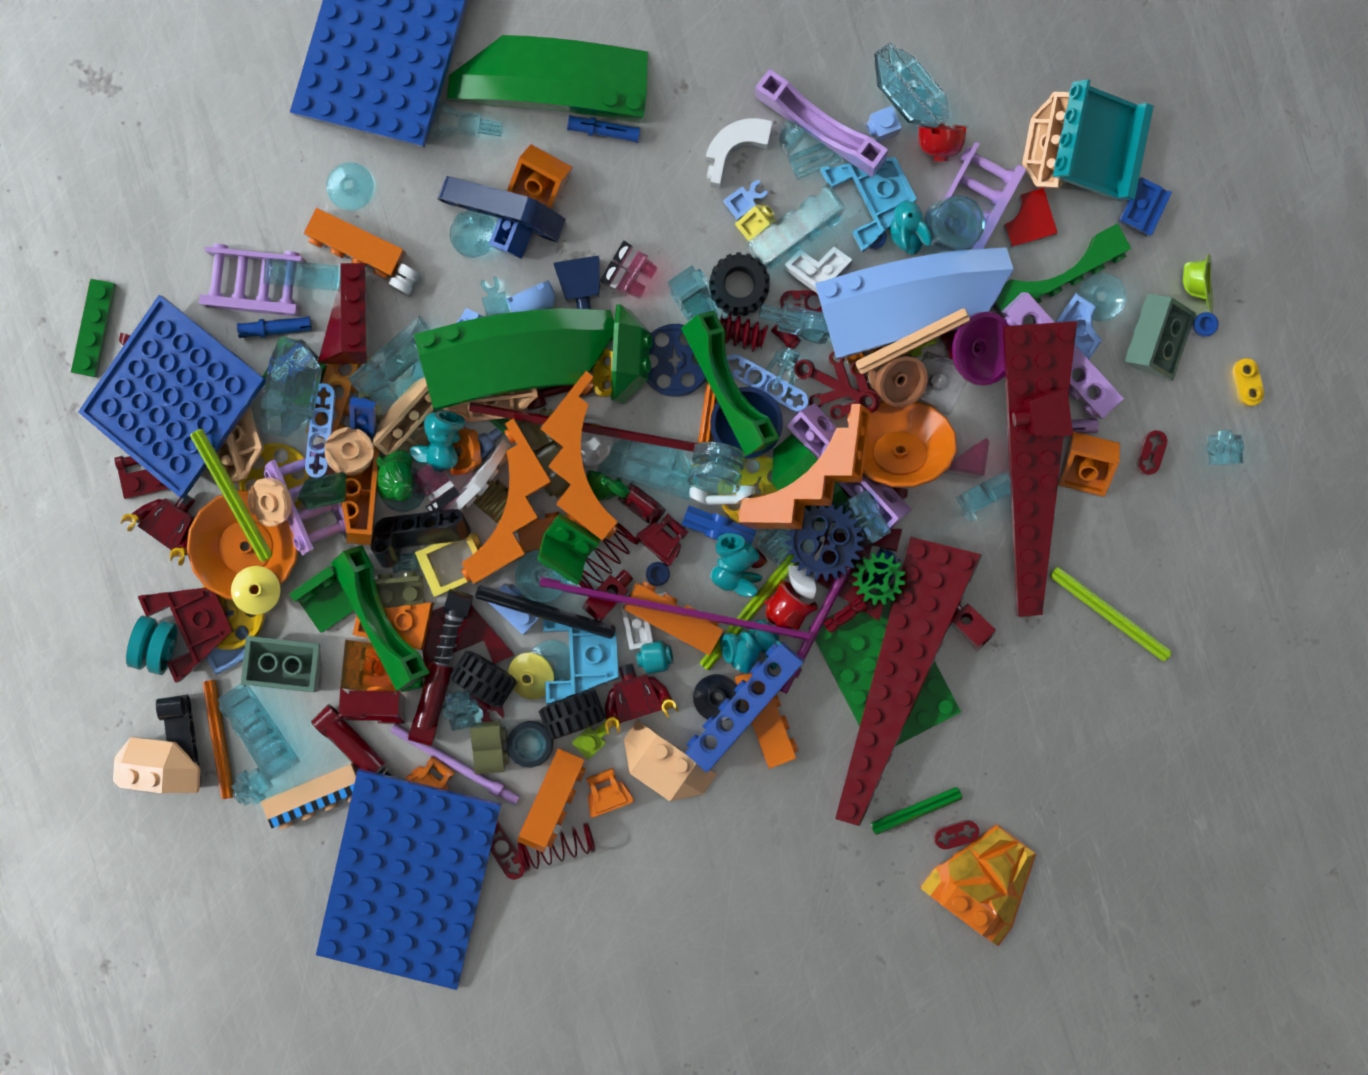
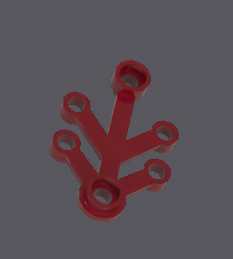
M834 351L830 353L829 361L834 366L838 380L816 369L814 363L808 359L800 360L795 364L794 373L798 378L807 379L811 377L834 389L824 394H813L809 398L810 405L814 404V397L820 399V404L817 405L819 408L824 403L845 396L855 400L844 406L841 404L832 406L830 415L833 419H841L845 414L850 413L852 404L863 405L870 411V414L879 409L881 399L876 391L870 390L865 374L855 371L856 362L850 366V372L856 377L859 391L851 387L843 363L845 358H841L839 362H836L833 358ZM804 364L809 366L808 373L803 371ZM867 397L873 400L871 406L866 404L865 400ZM835 408H840V416H837L835 414Z

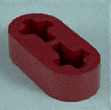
M1151 431L1144 437L1136 462L1137 470L1143 475L1155 474L1160 468L1168 441L1167 436L1162 431ZM1157 435L1161 445L1155 446L1154 451H1151L1153 443L1150 441V438H1154ZM1152 455L1151 463L1154 464V467L1149 468L1147 471L1145 470L1146 466L1142 463Z
M971 820L959 821L938 828L934 832L933 840L939 848L944 850L975 841L979 836V828ZM965 825L974 828L969 838L965 834L958 836V832L965 830ZM942 832H945L947 835H955V837L948 839V844L938 841V838L942 837Z

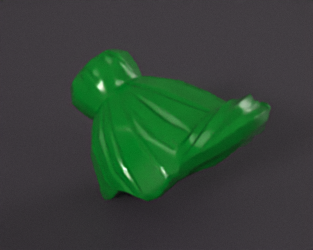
M397 450L384 458L379 456L377 459V465L380 468L377 477V490L380 497L387 501L408 500L411 497L413 487V475L410 469L412 457L403 450Z
M587 470V481L598 501L609 500L616 496L622 498L629 496L630 490L622 483L621 479L612 480L603 473Z

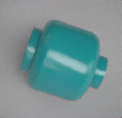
M664 641L645 643L641 646L640 653L636 655L638 666L643 667L647 674L667 671L670 664H673L671 646L666 645Z

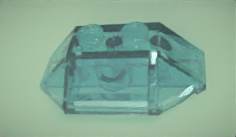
M891 42L874 53L877 87L908 123L937 128L952 117L946 93L914 56L902 49L896 48Z
M418 316L367 361V364H363L347 379L358 393L363 392L374 399L397 401L413 382L425 377L414 334L431 330L421 316Z
M280 336L271 355L261 403L262 432L288 437L292 432L313 418L322 368L305 341Z
M621 439L613 444L610 455L605 458V461L599 465L597 470L599 473L687 500L690 498L689 488H693L696 479L682 450Z

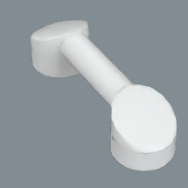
M737 486L735 495H709V488H689V496L705 505L741 504L743 498H753L756 494L755 486Z

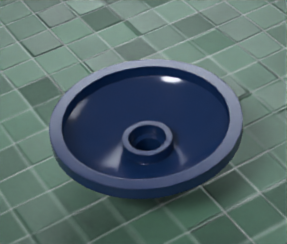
M740 387L739 390L747 401L759 412L769 417L780 438L783 429V417L775 399L761 389ZM718 402L714 406L710 419L711 432L717 445L728 455L739 459L758 458L773 449L779 441L777 440L761 452L745 456Z

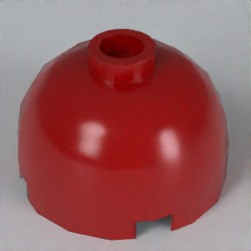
M923 124L918 126L919 146L925 154L934 156V161H948V157L957 155L965 144L966 126L955 124L952 126H945V124Z

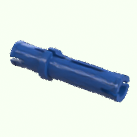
M569 115L567 130L588 133V136L591 137L594 134L633 141L635 143H638L640 127L598 121L595 117L587 119Z
M310 316L269 321L259 319L258 322L237 323V333H239L238 337L241 339L256 336L266 338L267 335L295 332H312V322H310Z

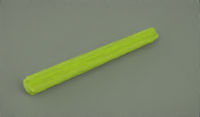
M198 429L190 434L192 441L261 562L268 560L272 557V552L204 430Z
M789 554L736 619L751 621L765 604L763 602L769 599L778 589L780 580H785L789 575L788 565L797 566L799 563H791L795 556ZM730 625L722 636L727 633L738 635L744 628ZM720 638L710 656L706 654L700 661V665L708 671L722 656Z
M1056 567L1051 572L1050 577L1161 661H1166L1171 656L1172 651L1060 567Z

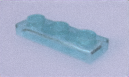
M266 258L263 284L336 291L339 266Z

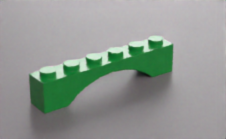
M1117 223L1096 234L1091 239L1080 261L1065 273L1041 281H1019L1013 279L1006 281L993 305L996 313L1004 317L1001 311L1021 292H1028L1039 304L1042 302L1041 297L1047 294L1050 297L1057 295L1063 291L1062 286L1068 283L1071 286L1076 285L1084 280L1083 275L1090 271L1094 275L1106 268L1104 264L1111 260L1115 264L1127 257L1125 253L1131 247L1119 224Z
M715 311L697 314L681 327V330L745 456L761 452L780 438L769 417L754 408L737 387L726 357L725 330Z
M363 545L343 551L330 564L396 691L416 684L428 675L429 671L419 652L409 646L399 636L388 620L376 590L373 564Z

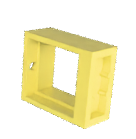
M471 532L466 538L470 550L474 554L479 550L478 547L482 545L476 532ZM455 542L433 544L415 552L434 597L448 593L449 589L454 590L470 583L463 577L442 586L429 556L430 553Z

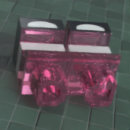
M623 240L612 258L613 261L608 265L600 281L624 296L629 294L640 299L646 286L636 281L641 273L652 279L657 271V267L648 260V255L641 253Z
M428 464L413 475V480L418 485V488L414 491L418 494L424 493L431 502L425 506L429 512L438 511L460 495L443 471L437 474L431 464Z

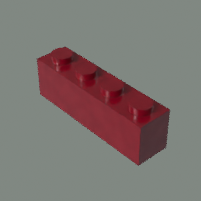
M340 263V281L318 364H367L365 263Z

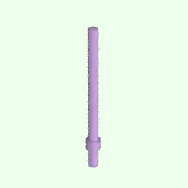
M394 724L391 733L489 789L490 794L496 797L500 796L514 805L518 802L520 796L504 788V784L497 780L494 782L482 774L476 775L474 769L432 745L431 747L409 741V731L397 724Z

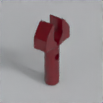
M467 691L465 692V695L483 711V717L480 719L482 722L494 721L490 717L489 710L496 711L502 718L505 717L503 706L502 708L493 707Z

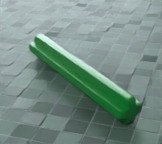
M952 788L873 821L871 828L875 835L881 834L962 799V794L959 788Z

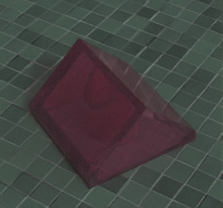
M987 437L952 461L950 468L944 474L977 479L984 476L989 448Z

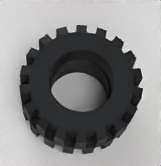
M736 252V255L728 254L726 258H721L712 269L709 281L711 298L715 301V305L723 309V312L726 314L732 313V316H747L750 312H756L764 304L768 296L770 276L767 274V268L760 263V259L751 257L752 254L742 255L741 252ZM734 272L748 274L754 282L752 292L748 296L741 298L729 294L725 288V281L730 274Z
M473 651L464 652L450 675L453 682L481 701L498 708H502L517 684V681L511 674Z
M592 689L542 707L539 711L547 736L552 740L598 724L606 718L597 692Z

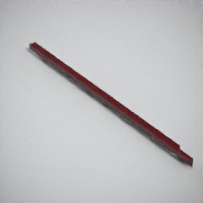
M470 402L469 406L470 412L542 425L550 417ZM584 422L582 426V432L739 460V458L728 455L722 449L718 453V447Z

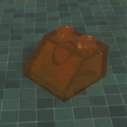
M345 640L340 687L356 691H394L396 693L397 691L372 643L369 641Z

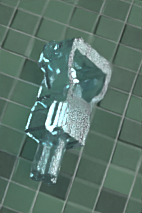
M438 101L430 135L434 137H451L457 133L480 138L482 133L501 136L503 122L485 120L480 113L456 111L455 108L447 105L445 102ZM441 110H443V113L456 115L458 118L457 127L440 124V129H438Z
M785 303L782 309L765 304L761 305L759 318L778 323V331L795 334L805 340L818 344H825L830 337L823 311L819 313Z
M1005 471L956 496L964 512L962 515L968 522L977 519L974 514L975 512L1011 493L1010 472L1007 474Z

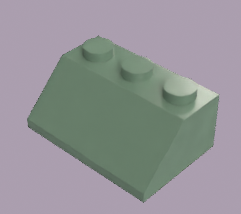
M1147 294L1146 300L1142 305L1138 324L1134 329L1130 347L1127 350L1125 362L1138 370L1173 381L1196 313L1172 297Z
M246 636L241 685L313 693L319 691L321 675L320 644Z

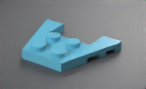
M896 157L887 158L873 178L850 163L841 164V166L829 168L827 166L820 168V172L830 190L849 180H853L874 220L852 232L861 252L866 251L891 226V222L894 219V209L899 203L903 201L915 203L917 200Z
M543 619V633L569 632L571 674L570 681L545 682L546 705L618 679L616 631L614 637L608 639Z

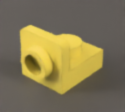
M761 203L755 205L735 225L745 238L752 242L769 226L774 225L777 220L774 218L773 210Z

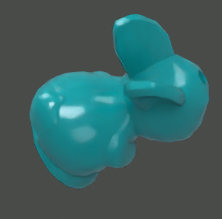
M912 201L899 203L894 209V219L889 227L891 238L900 250L910 255H916L921 250L923 244L926 246L931 245V233L923 219V213L916 203Z
M445 410L432 412L427 415L424 420V430L430 444L427 446H412L410 448L411 457L419 463L428 464L438 472L455 467L458 462V454L452 444L459 442L461 439L458 431L465 426L466 419L459 414Z
M725 533L719 536L715 550L721 558L717 560V565L710 572L712 582L724 591H735L743 597L756 596L758 588L754 583L761 581L762 576L753 572H746V570L759 560V553L738 534Z
M758 619L755 621L756 623L771 625L766 620ZM750 629V632L743 631L738 635L727 633L720 638V648L725 661L743 674L750 673L758 660L760 652L763 653L766 660L768 658L766 652L774 643L779 646L781 643L778 634ZM775 662L770 664L771 669H775L778 666V663Z

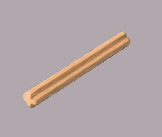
M962 308L858 360L856 366L859 372L864 374L969 322L970 317L967 311Z

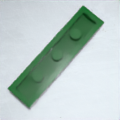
M90 278L71 373L97 378L116 284Z

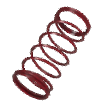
M619 522L615 524L620 530H616L618 534L635 545L640 543ZM614 533V536L618 539V541L622 544L626 551L606 538H604L603 542L618 561H616L615 559H613L612 557H610L598 548H595L594 550L597 556L609 569V571L600 566L599 564H597L596 562H594L593 560H591L590 558H587L585 560L600 580L596 579L595 577L587 573L585 570H583V573H585L586 575H588L589 577H591L592 579L601 584L604 581L599 575V573L590 564V562H592L593 564H595L596 566H598L599 568H601L609 574H612V570L598 552L602 553L615 563L621 564V560L611 549V547L607 544V542L616 547L617 549H619L620 551L624 552L625 554H630V551L621 541V539L617 536L616 533ZM582 574V578L585 580V582L581 580L579 585L583 588L594 590L592 585Z
M587 822L583 823L584 834L587 841V852L581 843V840L578 836L575 827H572L575 846V856L573 855L568 846L563 831H559L562 846V859L559 857L554 844L552 845V848L557 858L561 862H563L565 858L564 843L570 855L573 858H576V837L585 854L588 855L589 851L591 853H595L596 849L594 840L592 837L589 824ZM518 842V852L524 871H530L529 860L532 866L538 869L540 864L539 851L536 850V867L526 845ZM549 848L550 863L546 860L543 852H540L544 861L549 866L552 864L551 848Z

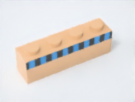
M351 763L260 801L271 829L277 826L280 830L293 825L292 820L301 817L302 821L316 815L315 810L322 807L325 811L339 806L337 801L346 798L347 802L351 801L358 771L357 767Z

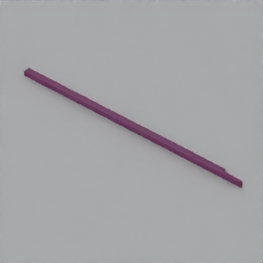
M545 577L540 579L539 586L562 590V592L803 640H809L811 633L561 584L560 580Z

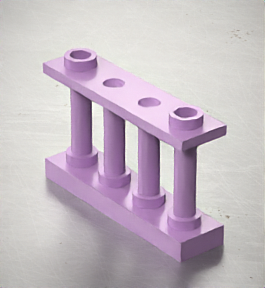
M977 142L974 143L972 148L967 146L961 157L964 161L938 211L933 209L926 221L930 223L928 227L930 232H932L937 224L970 242L971 250L983 249L1026 171V168L1017 165L1014 171L1011 169L1008 171L976 154L975 152L979 146ZM972 162L1004 179L1003 182L1006 183L1003 191H995L965 175L964 172L969 163ZM958 183L991 199V203L995 204L991 213L989 211L985 213L952 195ZM947 203L981 221L980 224L984 226L980 234L977 232L972 233L942 217L941 214Z
M213 244V247H205V252L214 256L211 291H208V295L200 294L199 304L205 308L300 317L301 308L294 304V300H292L296 264H306V260L299 256L300 253L285 251V255L235 250L228 249V246L224 244ZM224 257L238 258L235 293L232 294V297H222L223 293H220ZM248 259L262 261L259 294L255 300L246 299V295H244ZM272 262L286 263L283 296L279 302H270V298H268Z
M322 442L320 444L314 445L313 447L316 450H321L325 446ZM312 452L311 457H316V464L311 465V467L318 474L319 470H323V466L319 464V458H325V454ZM306 458L278 467L275 459L271 460L264 466L265 478L272 477L278 479L286 486L282 476L305 469ZM330 466L328 473L324 477L288 490L291 496L292 508L287 522L294 536V545L298 551L300 550L302 556L314 549L311 543L332 535L343 534L346 540L347 534L337 475ZM320 488L324 490L327 502L299 512L297 511L292 500L293 498ZM328 511L334 513L337 520L336 524L307 534L302 523L303 520Z

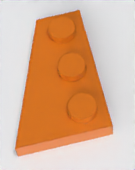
M434 603L383 608L388 620L399 636L412 648L424 650ZM356 616L352 635L368 638L358 616Z

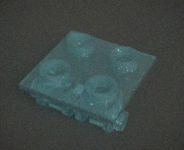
M868 490L835 506V510L841 505L845 506L843 513L852 511L850 519L859 520L855 527L863 528V531L858 533V537L865 538L864 541L859 542V546L864 547L871 542L874 543L881 539V537L891 533L889 526ZM842 529L843 533L845 534V536H846V538H847V532H846V530Z

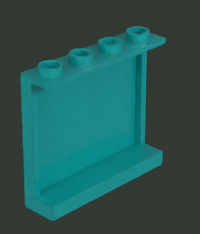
M1089 79L1072 82L1067 110L1064 115L1062 134L1059 139V149L1054 163L1053 177L1117 201L1135 199L1154 105L1149 103L1134 104L1090 86L1091 80Z

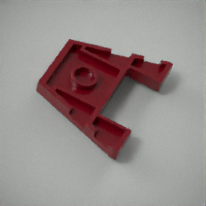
M890 529L886 533L882 530L861 531L858 533V537L865 538L864 541L858 544L864 550L857 551L856 553L861 557V560H852L855 568L851 569L838 597L851 604L859 597L864 599V593L857 595L860 587L853 586V583L858 581V578L852 574L860 570L856 567V564L863 565L864 556L869 559L872 546L897 552L902 529ZM847 532L836 533V540L840 543L844 542L847 539ZM829 534L825 537L823 546L830 545L828 540ZM831 550L826 552L824 556L826 563L833 564L836 561L835 552ZM821 574L819 580H815V582L830 590L835 578L830 574L829 581H825L823 574ZM869 598L866 601L868 607L863 612L870 615L873 619L880 621L883 603L880 599L876 605H873V599Z
M206 587L138 596L147 617L170 607L187 645L188 653L167 662L175 683L181 682L234 632L219 595L206 589Z
M471 604L468 617L464 618L463 625L459 627L458 633L460 636L456 638L455 644L457 646L453 649L452 654L484 641L494 664L514 656L512 650ZM444 606L433 610L431 614L424 650H422L423 662L427 669L429 662L435 660L434 657L438 652L436 646L440 644V635L443 634L444 630L443 624L446 623V613L443 612Z

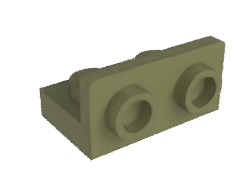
M403 572L402 577L392 578V573L378 574V579H375L376 590L383 608L425 603L423 576H416V572Z

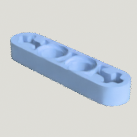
M731 354L727 357V361L740 360L739 365L745 368V364L751 366L746 371L744 379L739 377L742 372L738 369H735L733 372L730 371L737 380L750 387L765 391L776 402L792 411L797 412L806 408L808 397L802 390L740 355ZM753 370H758L762 374V381L758 384H753L748 379L749 373ZM773 382L782 384L783 393L781 395L774 396L770 393L769 387ZM788 387L793 390L789 394L795 397L798 394L802 395L801 400L804 402L802 406H792L793 401L789 398L786 399V402L781 400L786 395Z
M325 383L317 385L312 393L305 462L307 474L316 479L322 478L328 473L329 465L325 458L320 457L319 464L323 466V470H319L318 474H315V470L311 469V465L316 464V457H311L312 452L325 454V447L321 450H316L313 447V440L318 436H322L327 441L328 437L332 434L336 401L335 390ZM324 388L331 394L330 397L325 399V405L330 406L329 410L322 407L316 408L317 404L322 406V398L318 396V393L323 392ZM320 412L326 413L329 418L324 426H319L315 422V417Z

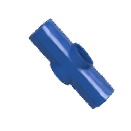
M688 506L681 524L692 530L702 532L705 536L717 541L718 537L725 533H734L742 536L745 541L752 545L756 534L755 530L734 523L733 520L716 513L710 514L692 506Z

